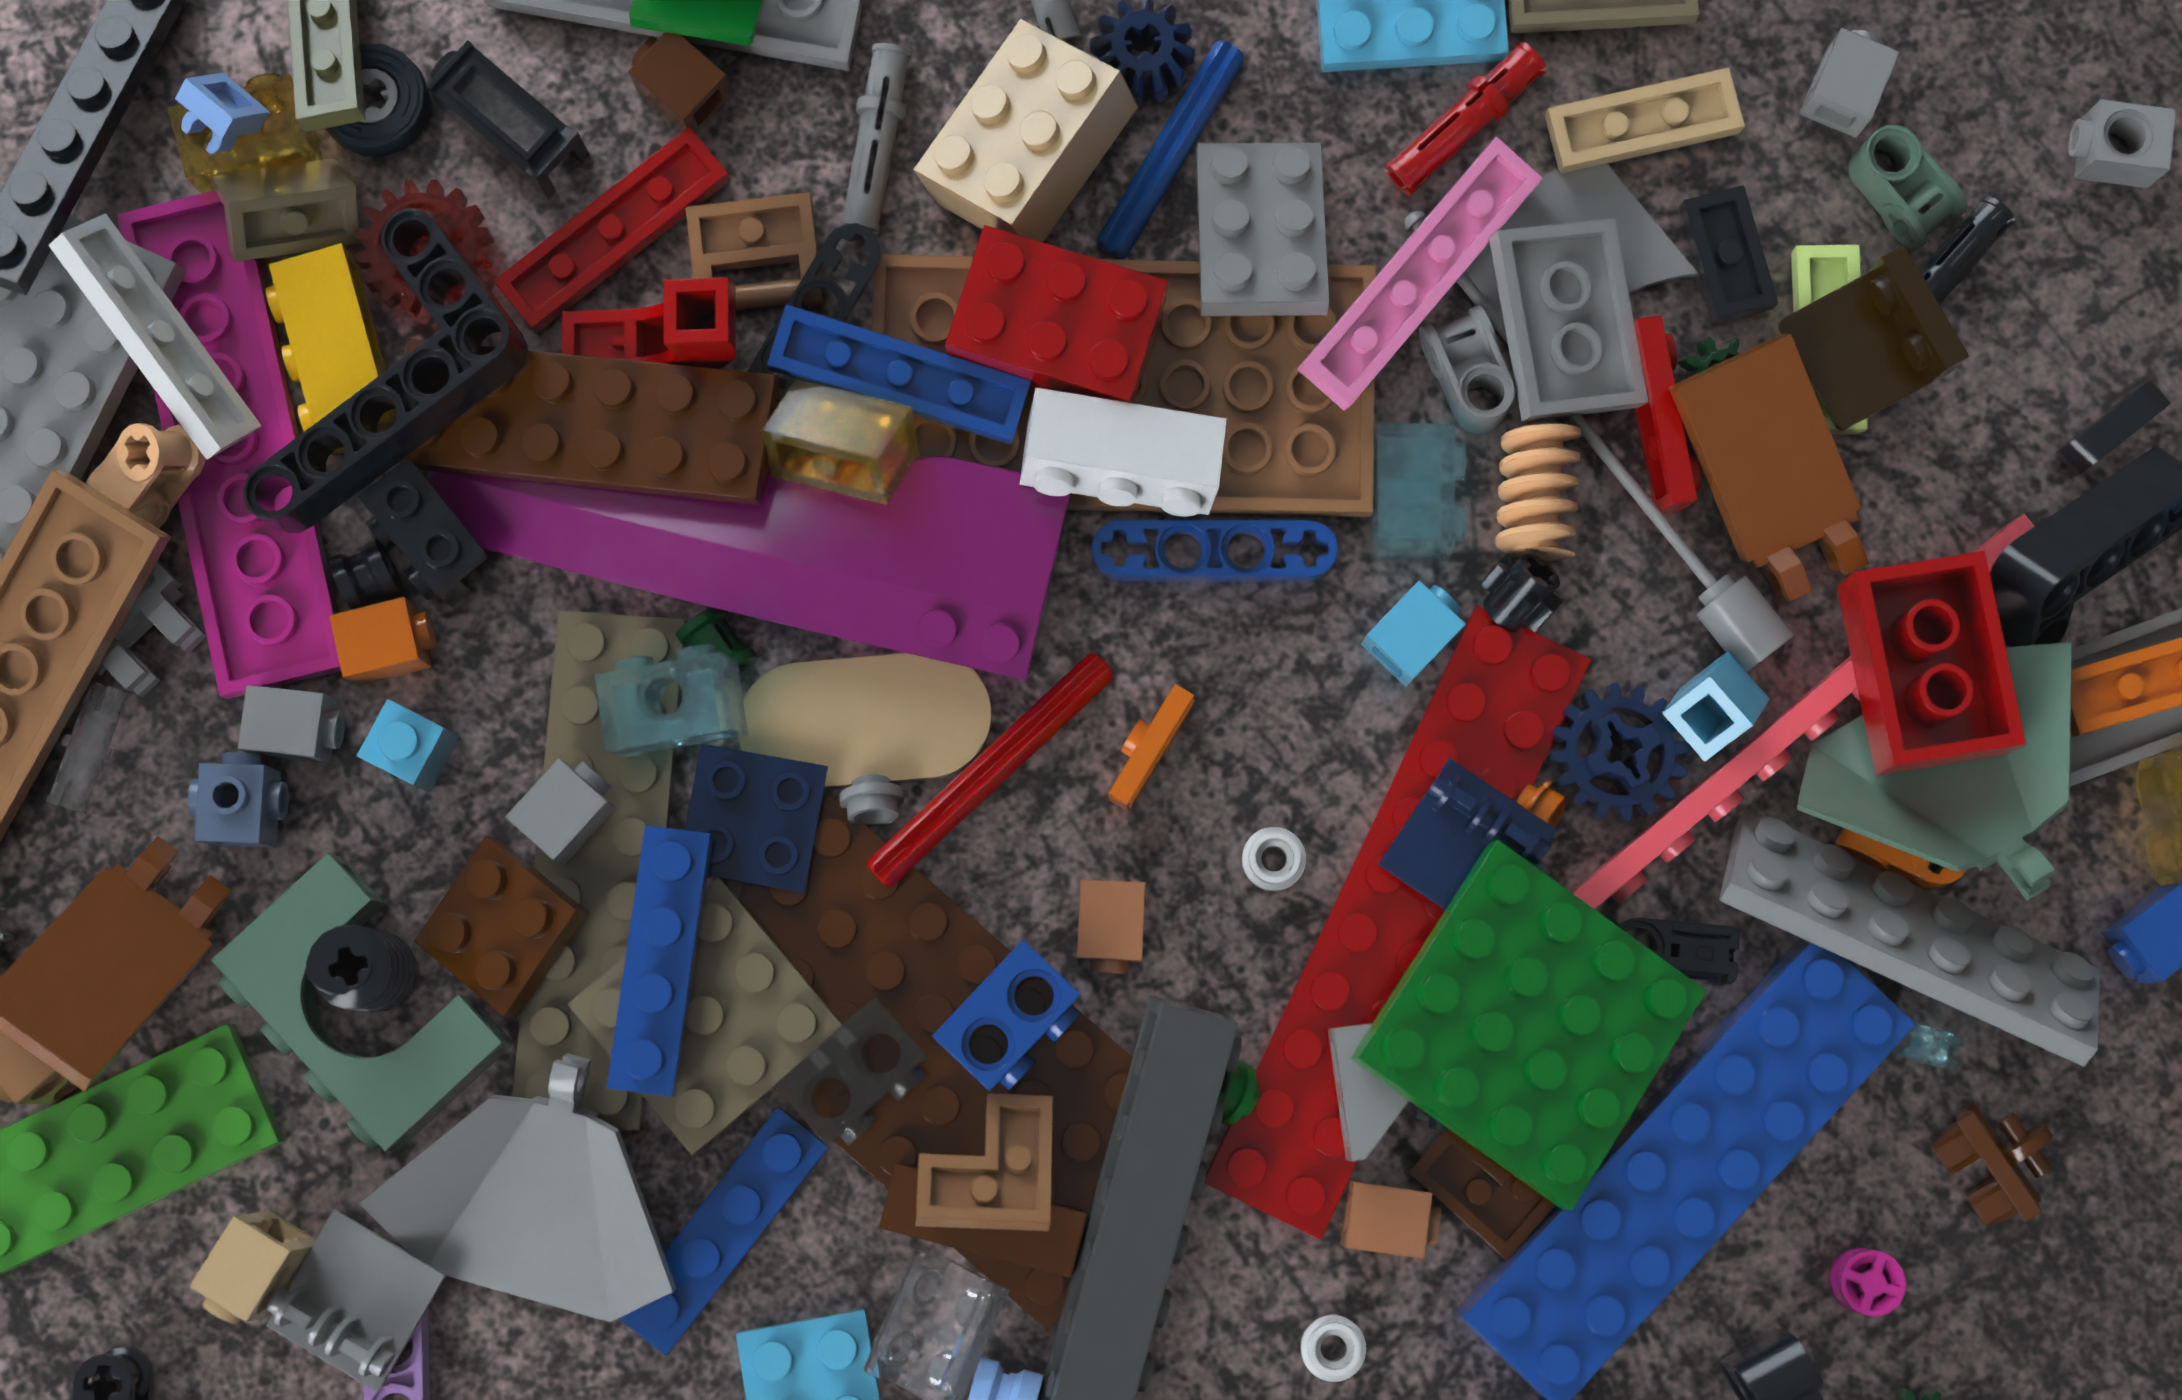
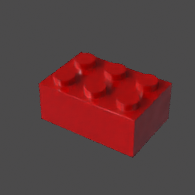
M984 225L945 342L946 353L1031 380L1029 388L1034 390L1035 388L1134 403L1165 307L1168 280Z
M1985 551L1855 571L1837 587L1875 776L2004 756L2026 745Z

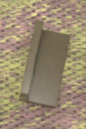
M336 159L212 175L213 189L224 205L229 253L235 262L314 251L340 243L344 246L361 244L356 187Z

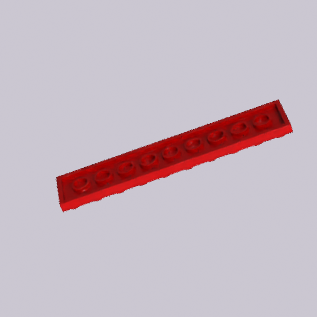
M1479 605L1473 608L1255 1069L1256 1081L1259 1085L1257 1103L1247 1116L1229 1125L1206 1173L1205 1184L1311 1236L1322 1239L1358 1162L1346 1160L1328 1029L1373 1023L1445 912L1444 909L1378 866V863L1448 758L1517 802L1524 789L1529 784L1533 786L1554 741V738L1550 736L1552 729L1561 726L1565 718L1562 711L1569 704L1571 705L1592 660L1591 658L1525 627H1522L1517 632L1506 630L1490 618L1485 608Z

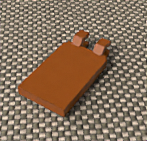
M1780 334L1669 387L1738 557L1745 562L1753 560L1755 568H1762L1774 597L1780 598L1784 596L1786 601L1791 602L1812 591L1804 566L1793 551L1816 540L1831 571L1840 569L1842 574L1847 575L1869 564L1860 537L1850 525L1859 520L1856 511L1861 509L1860 503L1791 334Z
M159 836L137 857L128 871L118 863L112 870L106 866L0 977V1031L84 1092L207 955L212 946V943L208 940L213 933L206 926L220 912L224 905L222 903L232 891L210 875L191 895L182 909H179L153 890L171 868L169 864L176 858L179 852Z

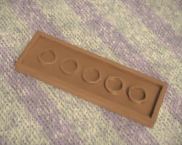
M52 469L0 562V842L171 537L63 469Z

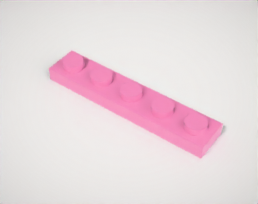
M1496 136L1297 370L1342 410L1348 409L1490 242L1489 237L1502 228L1543 177Z

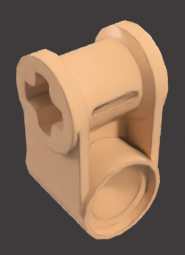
M136 423L129 425L121 432L117 443L101 465L89 475L86 484L159 529L166 522L170 515V510L191 482L201 473L205 464V457L181 425L168 427L165 431H158L152 425Z

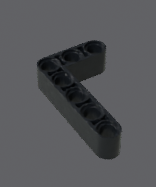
M410 208L394 213L385 222L381 232V244L389 259L441 330L251 472L243 487L245 504L255 516L279 530L287 533H301L314 526L516 375L525 364L528 356V344L523 334L454 239L425 211ZM423 236H430L427 248L416 256H410V250L415 241ZM458 284H465L464 294L459 301L452 305H445V298L450 289ZM494 332H501L499 346L488 354L480 355L482 341ZM449 370V379L444 388L434 394H429L431 379L436 374ZM391 409H397V417L394 424L388 430L377 433V424L380 417ZM344 447L342 463L336 469L326 472V462L329 455L334 450ZM292 486V496L289 503L284 508L275 511L277 494L282 489Z

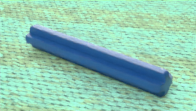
M1222 40L1215 42L1097 237V247L1105 254L1117 260L1127 258L1243 65L1244 54L1235 46Z

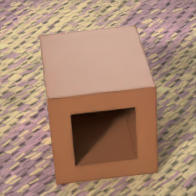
M1081 879L1077 960L1090 961V973L1128 974L1129 963L1142 962L1146 882Z
M1349 1180L1340 1245L1350 1249L1424 1259L1426 1245L1436 1246L1438 1241L1441 1207L1431 1205L1432 1193L1428 1191Z

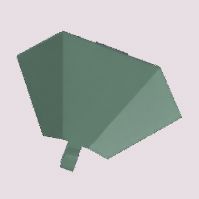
M2072 642L2006 647L2026 745L2004 756L1875 776L1864 718L1861 715L1811 745L1797 810L1956 872L1973 867H1978L1982 871L1998 862L2027 901L2047 890L2051 884L2048 878L2054 875L2055 868L2038 849L2027 844L2036 838L2037 832L2064 810L2069 803Z

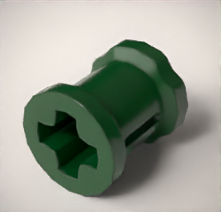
M713 607L704 610L690 619L675 635L681 644L689 643L708 671L705 680L710 687L716 688L748 669L758 659V656L753 649H745L726 621L729 612Z

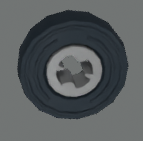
M360 44L364 93L368 91L370 94L376 95L382 88L385 89L381 92V95L386 100V104L381 109L374 106L367 108L365 111V121L325 129L343 148L362 156L385 157L406 149L421 135L429 118L430 92L426 87L427 84L423 73L405 53L384 44Z

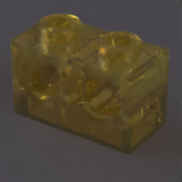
M266 73L252 77L246 82V86L242 88L270 111L267 119L277 112H287V118L284 124L277 130L265 132L263 131V125L260 132L237 136L235 145L227 152L212 155L203 148L207 135L212 130L206 126L202 132L186 134L181 130L184 115L189 110L182 104L168 108L185 177L201 194L214 191L212 175L323 160L316 131L304 132L296 121L293 78L290 74L282 76L277 73Z

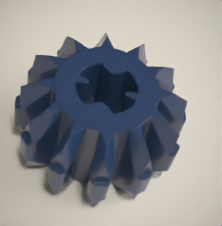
M1121 0L1117 5L1118 18L1102 14L1098 20V29L1102 35L1090 39V53L1098 57V60L1121 72L1128 88L1131 89V94L1137 106L1142 104L1144 91L1151 90L1154 98L1162 103L1167 99V84L1182 88L1187 81V73L1183 67L1194 64L1195 49L1186 44L1191 39L1192 29L1189 23L1174 24L1177 9L1174 8L1173 4L1163 8L1157 14L1153 12V0H1142L1141 10L1134 11L1131 4L1126 0ZM1147 45L1153 47V55L1146 51L1142 52L1138 58L1131 55L1132 48L1141 51Z

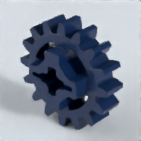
M1611 683L1606 687L1604 700L1602 701L1590 689L1581 695L1584 711L1570 704L1562 711L1565 721L1570 724L1569 728L1555 727L1552 729L1550 736L1554 738V741L1562 744V750L1547 756V763L1563 765L1565 772L1554 782V786L1557 789L1571 785L1575 789L1576 793L1569 804L1573 809L1587 801L1593 803V820L1600 821L1604 819L1609 809H1614L1618 823H1627L1631 821L1633 806H1636L1639 813L1646 818L1656 813L1653 796L1664 802H1669L1677 795L1667 783L1668 780H1681L1687 777L1688 770L1675 763V757L1690 751V744L1674 742L1672 733L1677 730L1669 721L1666 722L1661 716L1667 701L1661 698L1648 706L1643 703L1645 690L1642 686L1638 685L1630 692L1627 698H1622L1618 683ZM1613 712L1634 716L1646 726L1638 728L1622 723L1618 714ZM1587 724L1589 728L1586 731L1591 738V743L1586 757L1578 760V740L1583 728ZM1613 744L1615 746L1626 744L1629 747L1631 755L1623 760L1624 764L1621 761L1610 763L1606 758L1605 752L1609 751ZM1658 747V767L1653 779L1649 782L1648 779L1651 776L1646 769L1651 750ZM1598 778L1613 783L1619 794L1623 793L1624 795L1606 793L1595 787L1590 781Z

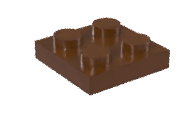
M485 836L414 941L500 1015L516 1018L588 912L499 838Z

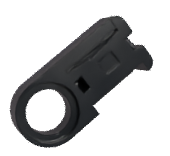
M1632 918L1617 924L1625 932L1629 929H1639L1647 933L1653 942V952L1690 979L1717 981L1719 975L1721 976V985L1732 984L1737 979L1738 963L1734 962V951L1739 949L1740 933L1733 926L1648 918Z

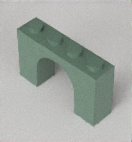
M327 853L211 961L224 974L218 980L224 992L243 1008L251 1004L265 1019L266 1023L261 1027V1030L266 1038L285 1055H289L294 1051L310 1069L304 1074V1078L314 1091L329 1103L337 1099L353 1116L347 1124L354 1135L371 1150H375L380 1146L385 1152L401 1150L506 1052L514 1042L472 996L457 995L409 1041L388 1054L371 1058L360 1056L345 1049L333 1039L324 1026L319 1013L317 988L307 979L306 961L310 949L324 932L336 926L353 924L363 926L386 903L344 857Z

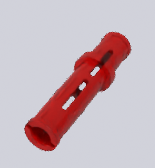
M1520 42L1515 46L1514 50L1484 77L1480 75L1475 76L1467 84V92L1452 107L1445 111L1392 161L1384 165L1385 172L1393 184L1404 194L1411 196L1426 179L1454 156L1482 128L1492 120L1500 121L1510 112L1509 104L1547 72L1546 64L1541 56L1530 45Z

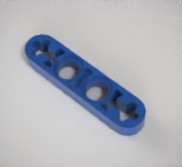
M1116 520L1108 522L1098 529L1093 537L1091 546L1093 564L1098 572L1107 579L1115 581L1309 582L1319 580L1328 574L1336 561L1338 553L1337 539L1331 529L1321 522L1311 520ZM1145 534H1157L1154 548L1157 568L1144 567L1147 554L1128 555L1126 565L1119 567L1113 565L1111 555L1102 554L1101 552L1102 547L1112 546L1113 536L1116 535L1126 536V544L1129 547H1146L1147 540ZM1185 534L1196 539L1200 545L1201 556L1195 564L1190 567L1181 568L1174 566L1168 561L1165 556L1164 547L1173 536ZM1243 534L1252 535L1260 541L1264 550L1260 563L1254 567L1244 568L1237 566L1231 561L1227 548L1230 541L1236 536ZM1272 534H1282L1284 536L1281 548L1298 547L1303 536H1314L1315 546L1325 548L1326 555L1318 556L1315 565L1308 567L1304 566L1302 556L1283 554L1281 558L1283 568H1272L1271 563L1275 551Z

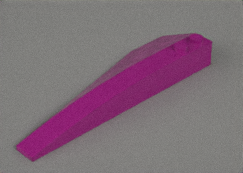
M951 456L844 460L805 459L800 461L769 460L762 505L429 471L428 481L482 548L708 607L1022 680H1027L1033 669L1071 493L1065 496L1045 495L1034 487L1019 485L1021 472Z

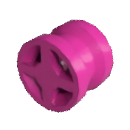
M1860 1247L1848 1249L1838 1255L1829 1268L1828 1284L1830 1292L1838 1304L1849 1311L1867 1316H1882L1889 1314L1897 1308L1905 1295L1906 1279L1903 1269L1895 1258L1885 1252ZM1870 1264L1869 1270H1866L1863 1273H1859L1862 1270L1867 1269L1868 1265ZM1856 1283H1858L1859 1289L1862 1291L1860 1298H1858L1860 1291L1857 1289Z

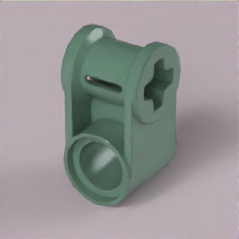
M1887 125L1876 130L1851 155L1848 168L1849 177L1854 186L1861 191L1879 213L1890 233L1908 249L1913 251L1919 250L1926 244L1927 234L1949 217L1953 219L1959 218L1968 209L1966 197L1959 185L1940 168L1918 141L1916 135L1905 127ZM1874 150H1882L1891 155L1895 162L1896 171L1888 172L1880 168L1874 159ZM1928 204L1930 209L1924 214H1920L1918 210Z

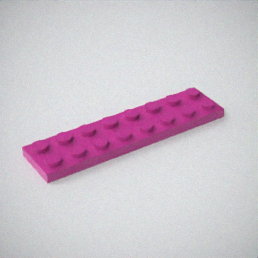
M215 191L116 214L120 233L126 241L175 262L187 270L171 303L261 424V427L247 438L208 460L205 458V464L201 473L191 482L178 500L219 696L225 699L243 696L246 692V685L275 688L341 672L329 615L338 613L319 522L301 533H287L255 516L247 508L243 499V487L251 472L299 436L274 317L266 296L267 285L261 258L234 261L229 253L224 205ZM154 389L162 430L165 431L168 427L181 425ZM292 486L282 489L277 494L275 511L284 508L289 503L292 496Z

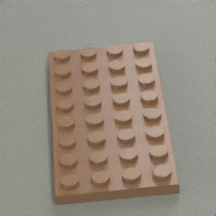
M882 254L880 265L873 276L872 331L947 354L945 342L973 256ZM1099 259L1168 280L1165 307L1134 404L1227 419L1219 489L1210 510L1211 514L1372 516L1375 378L1355 402L1344 411L1300 373L1297 368L1376 277V266L1327 264L1329 287L1327 315L1201 316L1199 261ZM1031 388L1028 390L1012 445L869 401L867 458L951 456L1021 472L1028 419L1035 390ZM1071 493L1068 510L1165 512L1161 507L1136 503L1129 506H1112L1103 503L1098 497Z

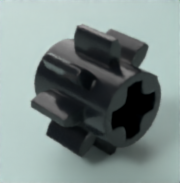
M1509 553L1505 554L1480 582V586L1490 592L1483 601L1487 614L1499 626L1512 632H1517L1525 624L1533 632H1537L1563 603V600L1554 594L1560 586L1557 573L1546 561L1533 554H1523L1518 561Z

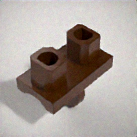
M1972 1100L1957 1109V1122L1950 1125L1935 1138L1932 1147L1952 1175L1980 1158L1994 1177L1967 1192V1198L1985 1226L1988 1227L2005 1221L2017 1214H2020L2024 1222H2027L2042 1213V1209L2038 1204L2041 1201V1197L2018 1165V1162L2023 1160L2035 1178L2049 1172L2052 1167L2040 1149L2052 1140L2053 1135L2045 1124L2026 1130L2016 1114L2011 1113L1998 1121V1125L2009 1139V1142L2004 1144L1979 1106Z

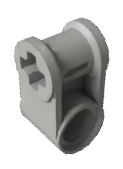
M1480 305L1468 309V316L1434 328L1431 324L1420 327L1419 337L1424 355L1431 371L1441 385L1453 418L1458 425L1469 433L1479 435L1491 433L1499 428L1512 405L1515 388L1513 379L1500 353L1494 329L1483 307ZM1475 388L1488 389L1496 396L1499 406L1491 410L1478 409L1469 401L1467 392Z

